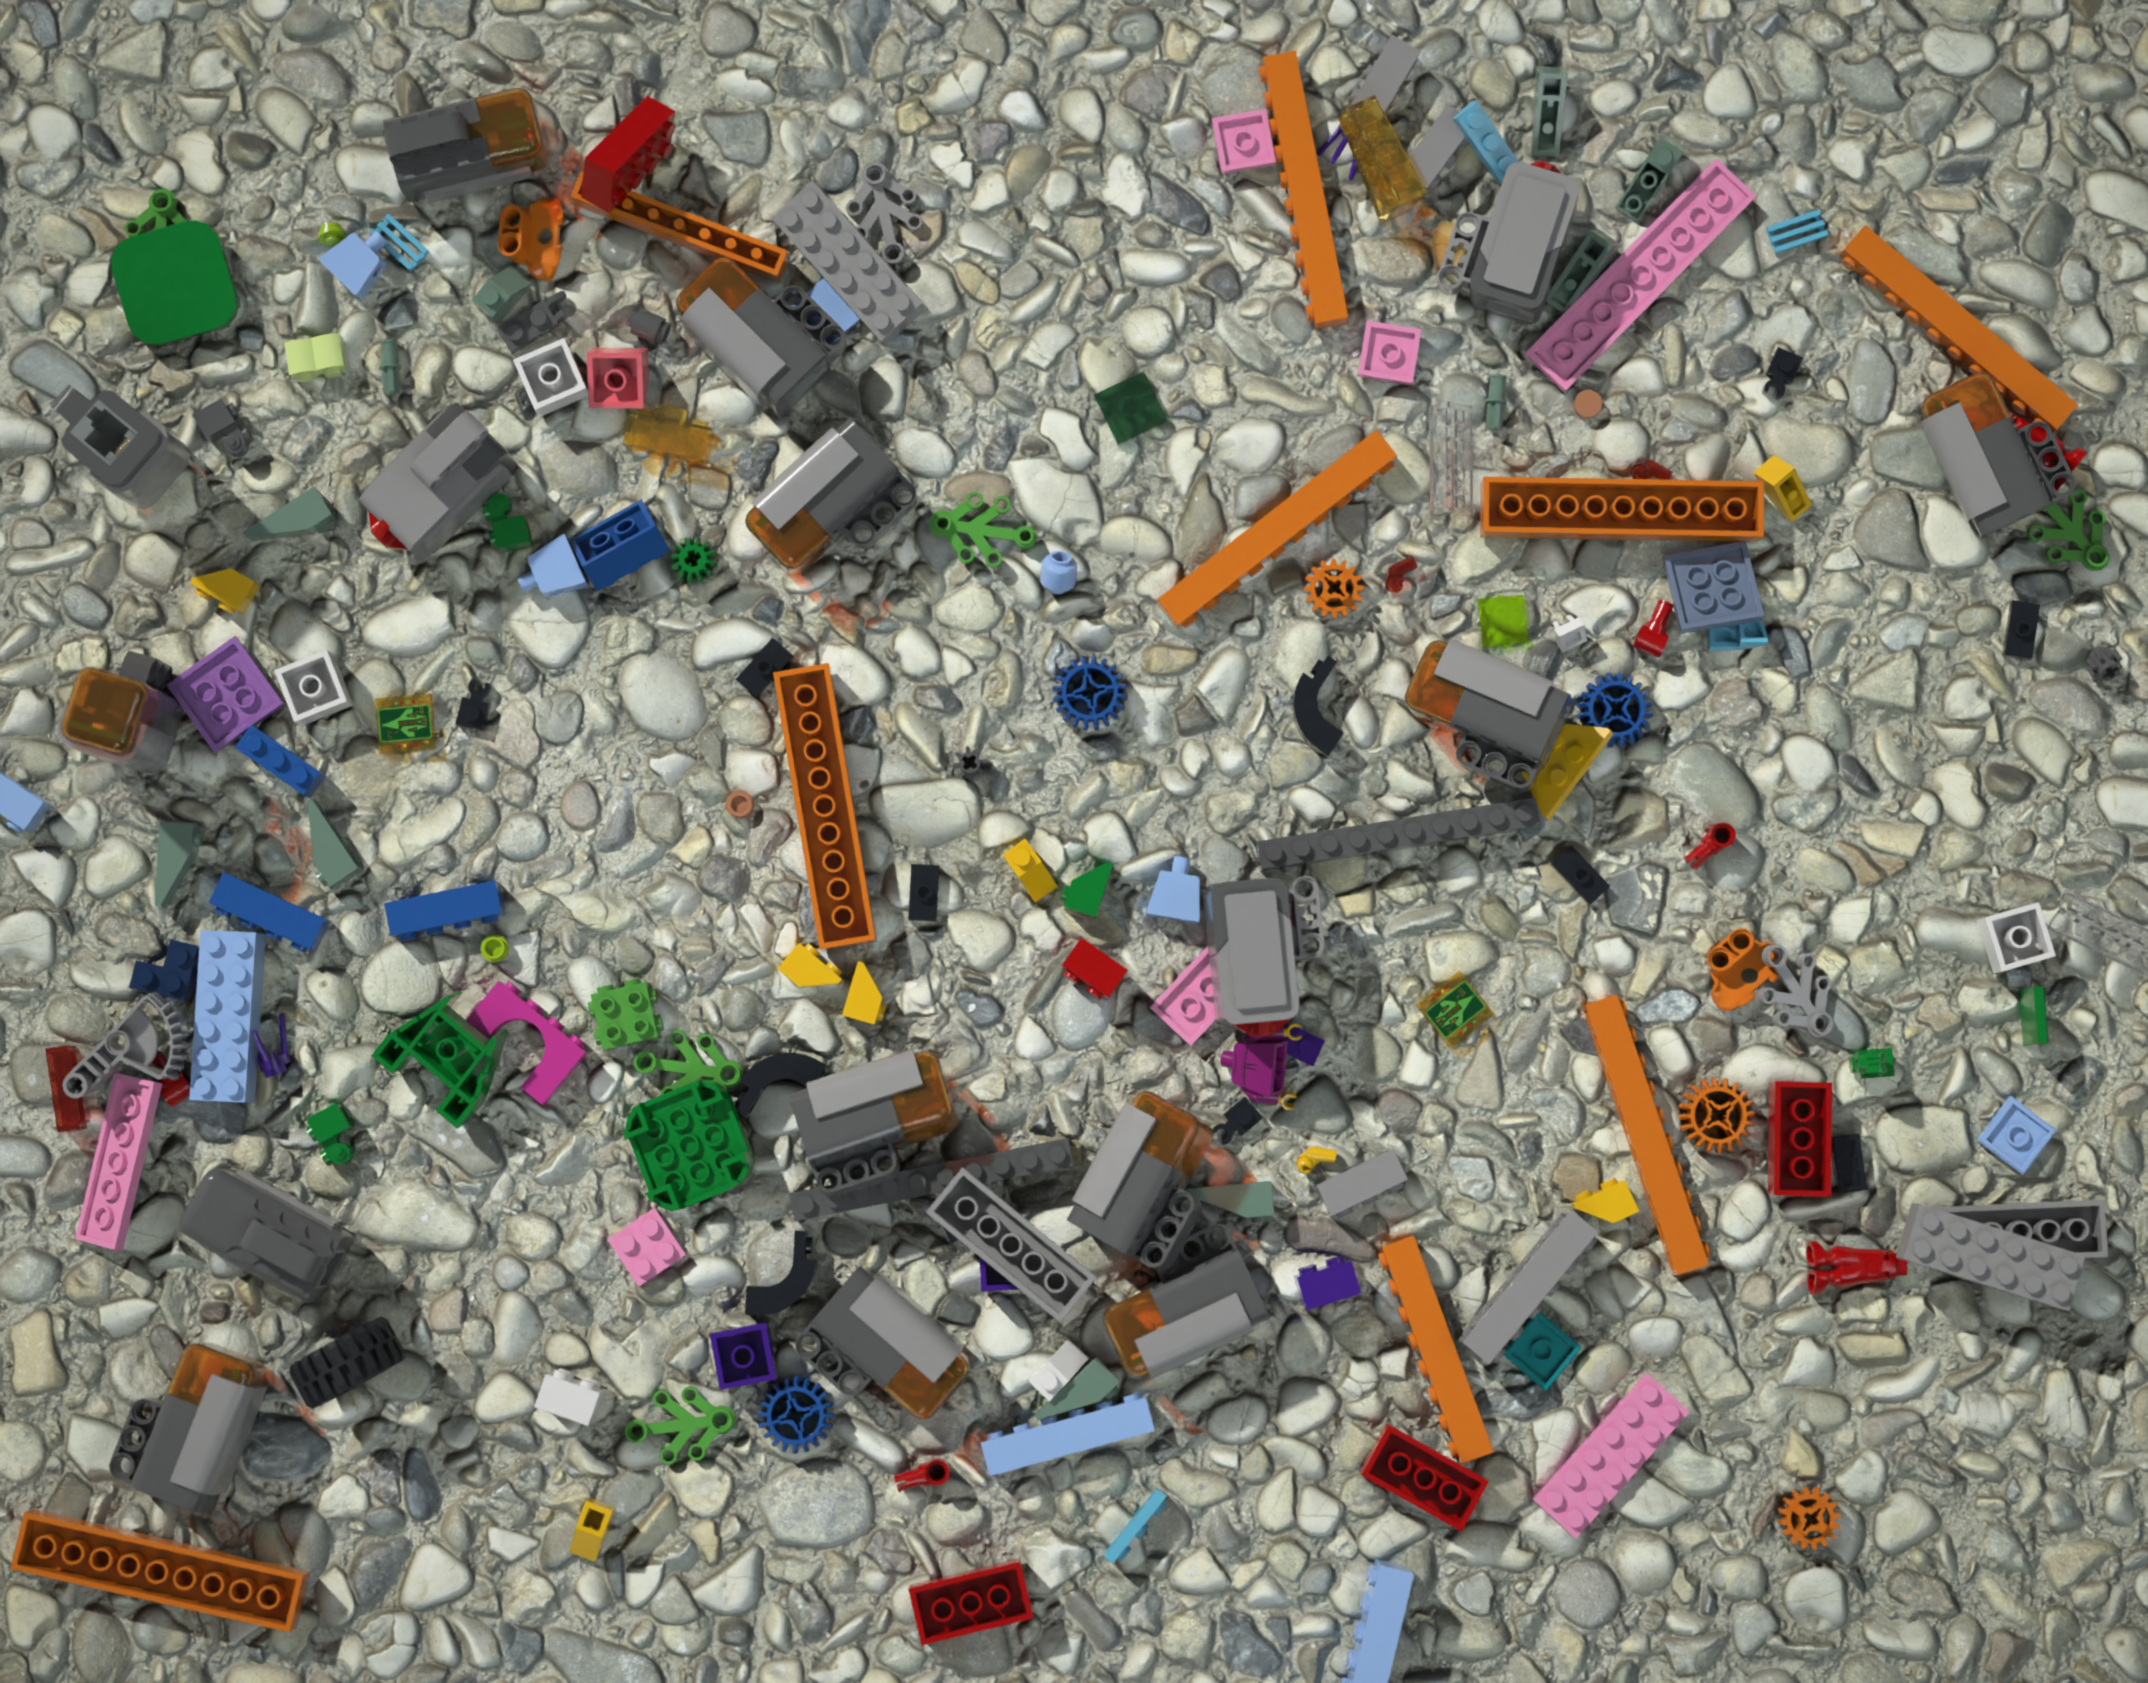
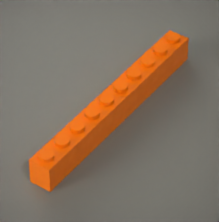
M1296 51L1263 56L1262 66L1258 67L1260 82L1266 84L1267 93H1263L1266 110L1271 109L1272 119H1269L1271 136L1276 135L1277 146H1274L1276 162H1281L1283 172L1279 173L1281 189L1287 190L1288 199H1284L1286 215L1292 216L1293 225L1289 226L1292 242H1297L1299 251L1295 252L1297 269L1302 268L1304 279H1300L1302 295H1307L1309 305L1305 306L1307 321L1313 323L1314 330L1347 324L1348 312Z
M1866 225L1839 254L1838 257L1842 259V264L1848 270L1856 271L1863 277V282L1868 287L1877 289L1884 295V299L1888 304L1893 307H1899L1905 312V317L1914 325L1919 324L1925 329L1927 336L1932 341L1940 342L1944 345L1952 358L1957 361H1963L1969 367L1972 375L1978 379L1983 378L1989 383L1990 389L1996 395L2004 396L2012 403V408L2017 413L2025 414L2033 422L2041 421L2048 424L2053 433L2078 406L2074 400Z
M1375 430L1159 597L1157 605L1176 629L1182 625L1185 629L1198 620L1196 615L1205 608L1208 612L1220 603L1218 598L1227 591L1230 595L1242 585L1240 580L1248 574L1251 578L1258 574L1264 568L1262 563L1269 558L1274 561L1286 551L1284 546L1291 541L1296 544L1308 534L1306 529L1311 525L1315 524L1318 527L1330 517L1328 512L1333 508L1337 507L1340 510L1352 500L1349 496L1358 490L1362 493L1373 484L1371 480L1379 473L1384 476L1395 467L1393 462L1396 460L1397 454L1378 430Z
M1617 994L1583 1005L1582 1009L1672 1275H1680L1709 1265L1707 1258H1710L1711 1254L1705 1241L1701 1242L1698 1231L1702 1230L1698 1216L1696 1214L1692 1215L1689 1206L1692 1203L1690 1192L1687 1187L1683 1188L1680 1177L1683 1176V1171L1679 1161H1674L1671 1150L1674 1149L1671 1136L1669 1133H1664L1661 1123L1665 1122L1660 1106H1655L1652 1097L1656 1095L1651 1079L1646 1080L1643 1069L1647 1068L1643 1054L1641 1052L1637 1053L1634 1042H1637L1635 1030L1632 1025L1628 1026L1625 1018V1015H1628L1624 999L1619 1000Z

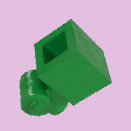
M496 493L490 497L488 503L482 504L485 519L491 520L492 530L488 531L492 547H496L502 554L534 546L528 519L524 514L510 518L506 516L511 513L513 504L505 494Z
M1892 1048L1852 1051L1853 1057L1849 1058V1068L1851 1074L1854 1073L1855 1079L1895 1076Z
M335 1102L306 1119L309 1124L306 1129L314 1142L318 1140L324 1149L320 1154L327 1166L346 1164L354 1157L353 1147L346 1143H340L341 1135L355 1127L342 1103Z

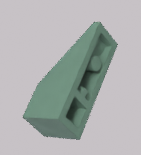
M1537 66L1531 155L1559 157L1567 84V72L1564 67Z
M1590 230L1551 288L1547 302L1564 314L1600 277L1622 245L1601 230Z
M312 487L246 529L243 533L251 541L311 535L316 532L320 534L329 530L333 526L332 522L337 520L321 493L315 487Z
M310 799L307 801L313 857L314 864L319 870L315 874L324 887L329 885V887L337 889L364 870L318 801Z
M159 822L155 906L168 908L197 857L199 847H202L204 839L203 830H200V825L186 822Z
M1271 1181L1186 1188L1187 1192L1202 1201L1245 1218L1251 1217L1252 1223L1269 1221L1268 1216L1275 1215Z
M1096 1355L1050 1401H1047L1034 1416L1037 1420L1097 1403L1103 1398L1108 1401L1119 1391L1116 1385L1120 1383V1380Z

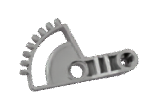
M156 992L143 996L100 1044L65 1077L62 1086L66 1095L71 1098H80L105 1086L107 1079L123 1062L158 1080L166 1078L171 1080L178 1079L180 1075L176 1070H182L185 1067L179 1060L187 1059L188 1056L181 1050L188 1048L190 1044L182 1041V1038L187 1037L189 1033L181 1031V1027L186 1025V1021H178L177 1016H180L182 1011L177 1010L174 1012L172 1009L176 1005V1001L167 1002ZM149 1002L163 1016L170 1035V1054L165 1069L152 1063L158 1050V1034L152 1020L142 1011ZM119 1035L124 1036L127 1044L125 1048L118 1043Z

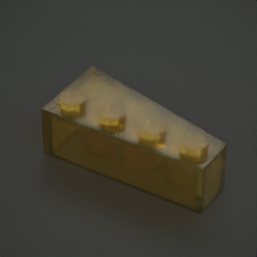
M1374 95L1347 107L1338 118L1381 225L1407 213L1427 192Z

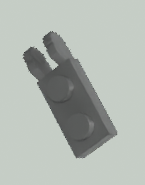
M564 291L555 293L545 302L544 300L496 329L512 354L557 328L559 323L576 312L574 306L569 305L558 311L554 316L551 313V308L566 299L567 295Z

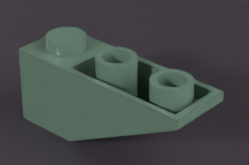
M1663 133L1615 208L1639 222L1687 147Z

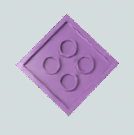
M236 636L166 684L215 753H218L245 734L251 725L256 726L285 705Z

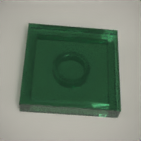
M1144 371L1094 394V398L1117 446L1168 422Z

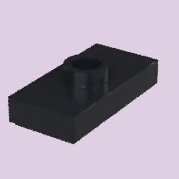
M2016 600L2010 601L2002 656L2024 660L2032 659L2040 604Z
M772 637L736 678V681L758 699L773 682V672L782 671L794 656Z
M1572 845L1551 864L1554 870L1588 905H1591L1610 887Z
M911 864L909 921L937 922L939 865Z
M1859 1133L1833 1136L1831 1153L1837 1193L1867 1190Z

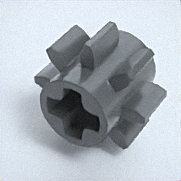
M2106 646V648L2098 647L2089 654L2086 660L2089 666L2086 670L2092 678L2098 677L2100 681H2109L2120 673L2123 667L2120 661L2123 658L2116 649L2112 651L2109 646Z
M966 746V753L963 755L958 752L955 753L959 763H955L952 766L955 769H961L959 773L960 779L967 775L970 776L971 782H974V775L977 773L984 776V772L980 768L981 765L987 764V760L979 759L981 755L980 749L973 753L970 752L969 746ZM972 758H975L976 768L970 767L968 770H965L964 760L970 761Z

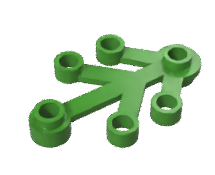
M167 189L154 191L149 198V207L135 220H130L126 223L125 232L130 237L142 234L144 232L143 227L155 217V227L152 230L166 227L168 217L175 224L186 221L176 210L177 199L175 195ZM162 200H168L166 207L161 208L159 206ZM137 225L138 231L130 233V228Z
M2076 489L2068 497V501L2072 505L2071 521L2056 504H2053L2044 510L2061 529L2044 528L2041 525H2034L2031 529H2028L2027 538L2033 543L2040 542L2041 540L2074 542L2080 550H2063L2060 546H2052L2046 551L2045 557L2047 561L2053 564L2061 560L2082 562L2086 569L2099 571L2105 568L2109 562V552L2102 545V529L2106 516L2101 510H2094L2088 514L2087 523L2091 527L2089 542L2083 535L2084 503L2087 501V494L2082 489ZM2074 494L2081 495V503L2074 500ZM2093 514L2100 517V523L2093 522ZM2033 529L2040 531V538L2033 537ZM2052 550L2058 551V553H2059V558H2058V559H2053V558H2052V556H2051V551H2052ZM2091 553L2098 555V562L2091 561Z
M971 492L967 496L966 501L951 512L946 510L937 511L931 516L929 521L931 532L938 538H947L958 553L959 561L963 564H970L974 560V551L971 547L963 544L956 532L968 534L985 557L986 565L993 569L1001 565L1002 557L998 551L991 548L984 537L1015 541L1016 545L1024 550L1032 548L1037 540L1035 530L1029 526H1021L1015 530L986 525L1000 514L1009 512L1011 503L1005 496L997 497L993 506L972 521H958L972 509L978 510L983 505L982 495L978 492ZM976 496L980 499V503L972 505L969 502L970 499ZM998 502H1007V508L1000 510L997 507ZM939 520H947L948 526L940 528L938 526ZM1023 532H1028L1031 535L1028 541L1021 540L1020 535ZM969 551L971 553L970 559H962L961 553ZM991 555L998 556L999 561L996 564L989 563L988 558Z
M681 1030L673 1031L670 1034L669 1040L673 1046L678 1047L688 1062L656 1058L649 1051H641L634 1058V1067L637 1071L644 1074L651 1073L655 1069L686 1074L672 1086L664 1087L661 1095L665 1094L668 1089L675 1090L695 1082L703 1076L713 1077L712 1081H716L726 1088H734L740 1084L744 1076L742 1066L736 1061L726 1060L715 1046V1039L709 1034L699 1036L697 1044L701 1050L707 1051L716 1066L705 1065L688 1043L686 1033ZM677 1033L683 1035V1041L680 1044H676L673 1040L674 1035ZM704 1037L711 1039V1045L708 1048H704L701 1045V1040ZM644 1057L651 1059V1065L648 1068H644L641 1064ZM727 1069H733L735 1072V1076L731 1080L725 1077Z
M688 1386L682 1391L683 1401L688 1404L693 1403L707 1415L694 1417L671 1399V1394L667 1390H659L653 1397L655 1405L664 1407L678 1420L646 1424L643 1420L635 1419L626 1425L625 1436L630 1442L639 1443L647 1435L680 1431L672 1443L660 1453V1459L663 1463L672 1464L677 1460L678 1452L695 1430L708 1428L699 1442L691 1445L688 1450L689 1457L692 1460L699 1461L704 1458L706 1449L718 1434H726L734 1428L736 1424L734 1411L724 1405L714 1407L700 1396L699 1390L696 1387ZM690 1389L695 1392L694 1400L686 1398L685 1393L687 1390ZM660 1393H664L667 1396L665 1404H661L657 1400V1396ZM723 1414L727 1417L725 1425H720L717 1422L718 1415ZM635 1425H639L642 1428L640 1436L633 1434L632 1429ZM696 1446L702 1449L700 1457H695L692 1454V1449ZM666 1450H671L674 1453L673 1460L668 1461L664 1458Z

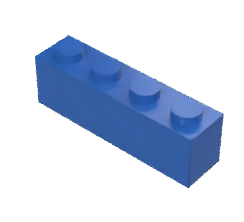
M224 872L209 901L210 904L216 906L215 912L228 918L234 914L242 918L241 924L254 930L258 925L267 930L266 936L280 942L282 937L292 941V948L304 953L308 949L317 951L330 923V920Z
M496 880L384 903L390 936L394 938L399 937L400 942L416 939V934L427 932V936L444 933L443 928L454 926L455 930L472 927L471 922L482 920V924L495 923L499 921V916L506 915L500 883Z

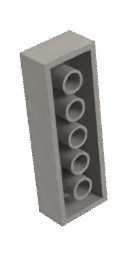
M814 181L808 183L772 217L773 221L881 342L888 345L927 308L923 301L843 211Z
M963 1167L926 1211L928 1215L1059 1322H1061L1096 1278L1092 1272Z
M2105 1200L1932 1207L2084 1255L2085 1258L2108 1257Z
M1917 1203L1911 1204L1896 1255L1897 1259L2065 1311H2070L2085 1260L2084 1255Z
M1564 1209L1456 1340L1486 1364L1491 1362L1497 1363L1506 1352V1349L1503 1348L1506 1343L1511 1339L1515 1341L1525 1329L1522 1326L1525 1320L1529 1317L1533 1319L1543 1306L1540 1302L1547 1295L1551 1297L1561 1285L1558 1280L1563 1274L1569 1275L1579 1263L1576 1259L1581 1252L1587 1253L1595 1245L1597 1239L1594 1237L1598 1231L1573 1210Z

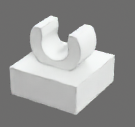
M1567 615L1568 623L1562 626L1557 621L1553 622L1557 646L1562 653L1587 641L1585 626L1580 617L1574 619L1573 616Z

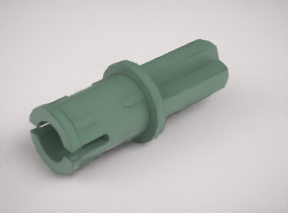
M394 339L380 341L382 364L379 365V369L382 370L383 393L388 396L399 395L400 393L399 370L402 367L401 364H398V341Z
M1491 374L1489 375L1488 398L1485 399V403L1488 404L1486 428L1498 431L1502 429L1504 406L1507 405V400H1505L1507 376Z

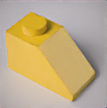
M1773 455L1753 472L1757 481H1764L1765 495L1789 522L1792 523L1812 506L1795 468L1777 456Z
M1026 838L1002 854L1004 860L1035 903L1058 887Z
M858 961L842 1016L876 1026L878 1020L883 1021L887 1005L883 1004L884 998L866 965Z

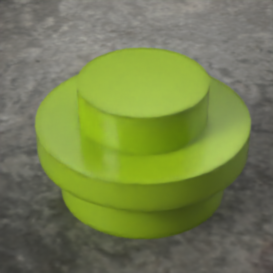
M326 223L319 228L318 241L328 247H334L346 238L345 230L338 223Z
M489 935L481 943V954L487 961L500 962L507 957L509 944L501 935Z

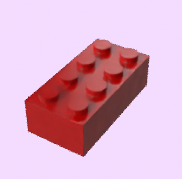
M647 95L585 157L581 198L608 213L616 205H621L627 194L632 189H637L647 174L653 173L658 162L670 155L673 149V144L671 143L672 135L676 128V124H674L675 111Z
M1769 1082L1767 1195L1831 1197L1832 1083Z
M1388 1423L1384 1424L1359 1470L1360 1475L1461 1532L1489 1483V1480Z
M1021 1558L910 1584L908 1588L921 1646L1034 1618Z

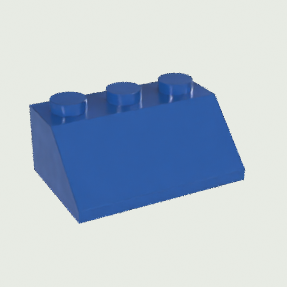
M642 499L569 539L583 569L597 591L611 586L618 579L636 572L643 565L661 558L666 552L670 551Z

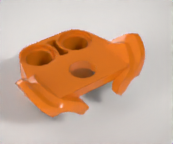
M540 198L532 202L530 207L521 209L517 205H508L500 213L498 249L500 253L513 262L526 266L529 273L541 281H551L555 277L563 248L562 245H559L560 225H564L565 221L561 199ZM520 216L519 222L513 225L514 219ZM543 230H551V241L547 244H541L539 241L540 233ZM518 243L517 249L511 252L512 246Z
M1740 928L1732 931L1709 952L1707 969L1714 981L1711 996L1714 1004L1720 1010L1731 1011L1738 1009L1757 997L1753 992L1766 980L1769 979L1772 983L1775 982L1779 975L1773 967H1768L1764 964L1762 952L1768 945L1776 944L1771 941L1760 943L1754 939L1750 931ZM1742 938L1749 943V946L1745 949H1738L1734 946L1733 942L1736 939ZM1772 951L1770 953L1771 961L1774 959V954ZM1716 957H1724L1728 964L1725 967L1719 968L1712 963V960ZM1751 968L1757 972L1758 979L1754 983L1743 981L1741 974L1745 969Z

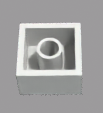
M565 338L513 360L534 410L539 417L588 396V388Z
M327 649L274 670L292 718L300 726L353 706L335 656Z
M2039 902L1977 919L1993 973L2003 972L2056 956Z
M562 1368L545 1374L534 1405L535 1408L587 1426L596 1422L607 1389L601 1387L602 1382L587 1377L582 1380L574 1378V1372Z

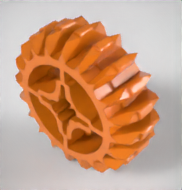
M1717 1077L1711 1078L1710 1086L1705 1079L1700 1080L1701 1090L1696 1085L1690 1086L1694 1096L1684 1093L1683 1097L1689 1103L1679 1104V1108L1686 1110V1114L1678 1115V1119H1686L1687 1124L1680 1126V1130L1690 1129L1691 1132L1685 1137L1686 1140L1690 1141L1696 1137L1697 1140L1694 1143V1147L1700 1148L1705 1143L1704 1151L1710 1153L1713 1145L1716 1154L1722 1153L1723 1145L1728 1152L1733 1151L1731 1141L1737 1146H1741L1743 1142L1739 1135L1745 1138L1750 1136V1133L1744 1130L1745 1126L1754 1127L1753 1122L1747 1121V1116H1755V1111L1746 1110V1107L1751 1106L1753 1101L1747 1100L1743 1102L1742 1098L1747 1095V1091L1742 1090L1737 1094L1736 1091L1739 1088V1084L1733 1083L1728 1088L1729 1080L1727 1078L1722 1079L1720 1086ZM1720 1092L1727 1095L1730 1099L1717 1105L1712 1100H1709L1706 1094ZM1698 1102H1700V1106L1704 1110V1117L1697 1125L1695 1109ZM1734 1106H1736L1738 1120L1733 1129V1125L1729 1121V1114L1734 1109ZM1712 1109L1714 1111L1724 1109L1721 1111V1122L1719 1120L1709 1122L1711 1115H1714L1711 1114ZM1712 1126H1717L1727 1136L1721 1139H1713L1702 1132Z

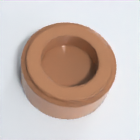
M1593 390L1581 391L1574 399V411L1579 417L1584 419L1595 417L1602 408L1600 395Z
M734 791L726 799V809L732 817L745 819L754 810V800L745 791Z

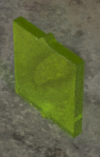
M1499 594L1496 598L1477 600L1482 648L1503 646L1506 649L1509 645L1529 643L1523 595L1503 597V595Z

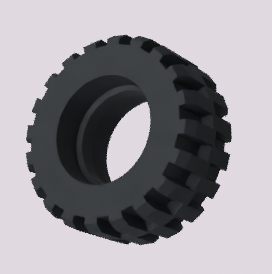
M381 1316L294 1362L289 1366V1374L304 1403L313 1410L405 1360V1351L388 1319Z

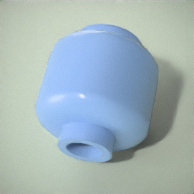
M1052 552L1044 557L1040 572L1041 584L1053 594H1062L1071 590L1076 583L1077 562L1067 552Z

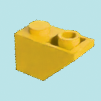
M232 568L198 576L190 581V584L197 588L194 593L210 601L211 597H214L220 601L218 607L232 615L235 611L244 615L261 587Z
M798 943L777 968L800 988L841 985L844 981L839 977L842 971L830 961L827 965L820 961L818 957L821 953L809 943L805 947Z
M1616 1177L1601 1183L1602 1189L1591 1193L1590 1189L1575 1195L1576 1201L1570 1203L1572 1209L1609 1223H1615L1639 1212L1626 1181L1620 1180L1617 1182Z
M591 1497L587 1499L575 1527L569 1552L596 1562L617 1507Z

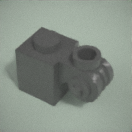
M220 398L192 414L209 442L213 444L227 436L224 440V448L232 456L242 457L248 452L249 444L254 439L246 427L241 429L237 421L241 416L233 403L228 405V403Z

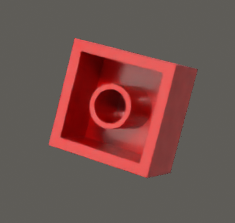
M1082 937L1062 964V969L1065 970L1063 976L1076 985L1079 981L1088 986L1086 992L1099 1001L1102 998L1106 1000L1110 998L1128 971Z

